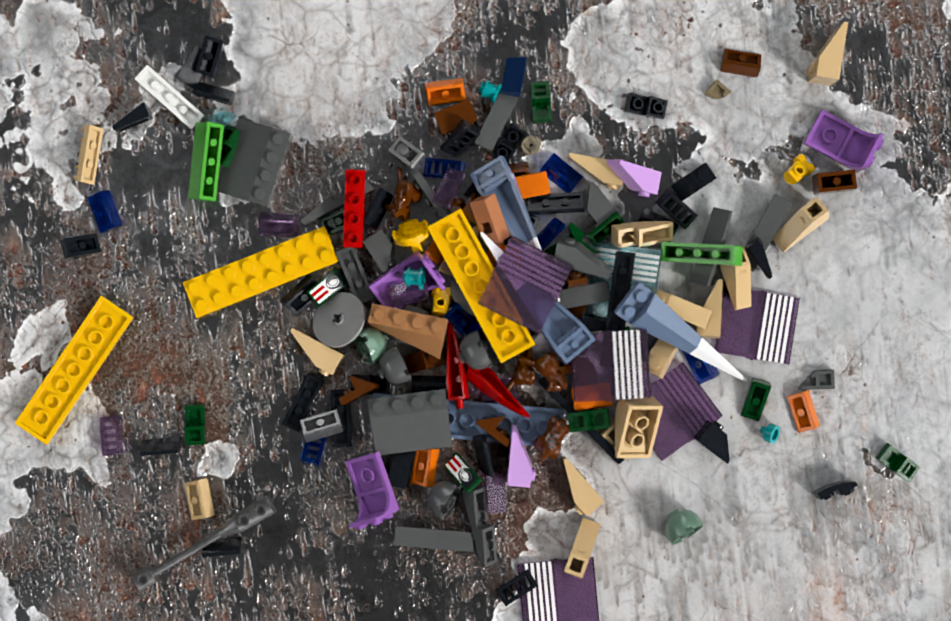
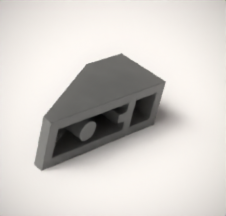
M565 237L557 243L553 265L609 279L613 275V269L582 243L576 242L574 238Z

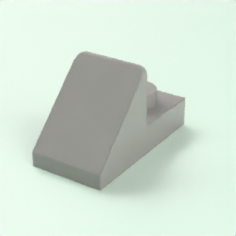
M401 136L398 137L388 150L409 169H413L424 155L421 150Z

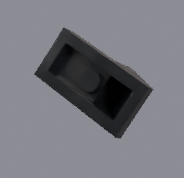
M96 233L60 240L65 259H79L101 252Z

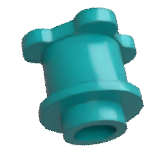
M487 80L486 83L482 82L478 91L482 93L480 97L484 96L491 99L494 104L502 85L496 86L490 83V80Z
M408 267L407 271L403 273V282H406V286L418 285L419 290H423L424 282L426 281L425 267H420V270H413L411 267Z

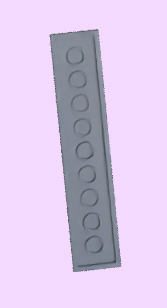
M373 393V398L391 396L394 394ZM447 399L451 437L453 439L473 440V436L486 434L488 442H499L475 424L478 419L505 416L496 429L500 430L502 428L510 434L508 438L511 439L512 425H516L524 445H533L535 438L545 433L551 416H556L557 420L564 419V409L522 406L530 415L529 418H526L498 403L463 401L464 408L456 409V401H448Z

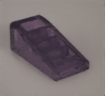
M120 415L100 417L102 456L124 453ZM115 421V425L106 426L105 424L106 422ZM106 430H116V433H106ZM116 437V441L108 442L107 438ZM116 445V448L108 449V446Z

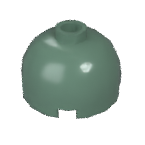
M374 327L362 328L360 334L353 340L359 355L363 353L366 359L363 361L368 366L378 363L382 354L387 350L388 338L384 332L381 333Z
M676 509L668 515L670 518L666 521L664 528L665 534L673 546L682 542V539L687 536L689 538L695 534L704 524L693 511H679Z

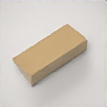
M204 478L185 482L184 486L191 520L214 516L208 479Z

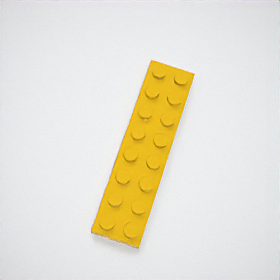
M459 209L428 226L427 228L500 362L503 363L534 346L535 343L463 211Z
M323 226L183 282L195 316L199 318L338 263L339 260L326 226Z
M100 296L15 424L48 445L134 317L104 296Z

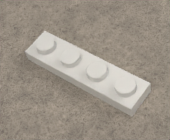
M148 65L136 76L135 80L191 130L195 129L196 123L204 119L205 116Z

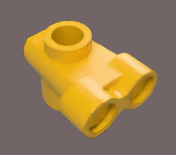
M798 154L793 159V165L784 172V180L790 185L796 184L804 176H810L815 171V167L807 162L803 154Z
M446 287L443 291L441 288H434L431 292L433 297L432 314L437 317H445L448 313L450 300L453 299L451 287Z

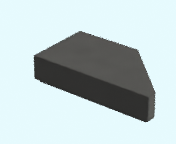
M813 370L798 386V390L835 389L834 370Z

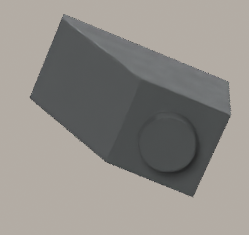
M593 181L589 184L586 205V213L588 215L586 218L592 225L596 224L598 226L617 210Z
M381 229L364 240L363 244L383 274H385L389 270L393 250L391 242L394 240L388 231L384 233Z

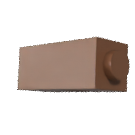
M493 193L480 196L470 202L479 231L483 232L497 246L502 245L510 234L496 195Z

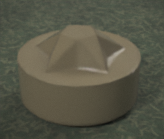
M534 135L527 136L522 140L521 148L525 154L534 155L540 151L541 141Z

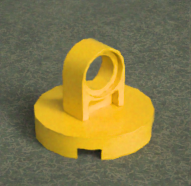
M411 219L399 224V229L392 231L394 242L399 246H411L413 253L419 250L423 254L420 242L425 240L430 234L427 228L429 223L424 219L423 222H419L418 219Z

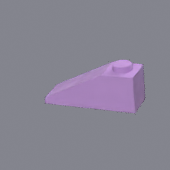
M607 159L608 166L630 190L638 192V196L649 197L650 194L658 195L662 172L623 160Z
M512 425L507 486L530 488L531 481H535V469H532L531 459L517 426Z

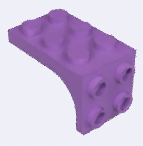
M822 109L803 144L851 170L855 169L857 173L865 170L867 167L870 168L875 160L873 155L876 150L882 147L884 134L865 132Z
M419 250L368 285L382 306L403 309L429 290L441 288L443 291L446 289L443 286L445 280L436 268L432 270L435 267L426 253L421 254ZM408 267H411L413 270H420V267H425L426 281L424 282L423 290H419L418 285L406 286V282H403V273L407 271Z
M377 451L345 461L359 501L358 517L354 522L348 524L349 528L356 527L359 530L367 527V524L371 523L372 526L382 523L383 520L393 517V513L398 511L399 507L380 452Z

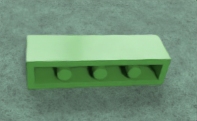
M211 122L196 123L188 199L216 201L224 125Z
M662 242L660 261L742 266L743 246Z

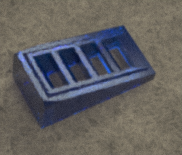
M425 157L423 176L463 181L466 163L457 160ZM432 162L435 163L434 173H431ZM440 163H442L441 174H439ZM448 164H450L449 175H446ZM457 165V173L456 176H454L455 166Z
M327 437L318 439L321 441V444L305 441L301 462L320 467ZM309 447L319 448V451L310 450ZM307 455H315L317 459L309 458Z

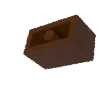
M470 99L434 113L443 137H449L462 119L473 125L478 123V118Z
M855 169L817 173L812 176L814 195L857 189Z

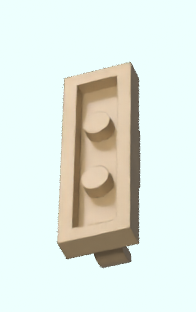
M87 124L81 128L84 134L83 138H79V141L82 143L78 160L79 164L75 166L78 169L77 176H73L77 182L90 185L95 183L103 128Z

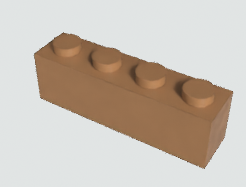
M372 303L368 324L440 359L448 319Z

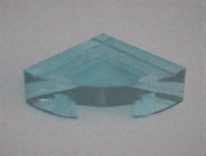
M221 112L213 115L209 121L222 124L225 129L226 125L230 126L236 115L230 112Z

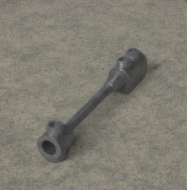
M268 495L232 515V518L221 526L217 532L155 568L147 565L132 574V580L136 587L143 591L159 581L158 575L220 538L247 530L276 513L277 510Z

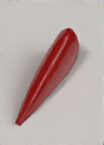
M450 322L447 327L446 366L448 401L455 400L456 409H463V399L469 398L464 364H462L458 353L461 352Z
M464 363L468 368L466 378L477 389L507 409L526 418L530 417L493 370L489 367L482 370H474L467 363Z

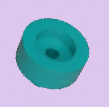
M770 423L767 427L762 426L760 433L764 434V441L774 444L780 435V427L773 423Z

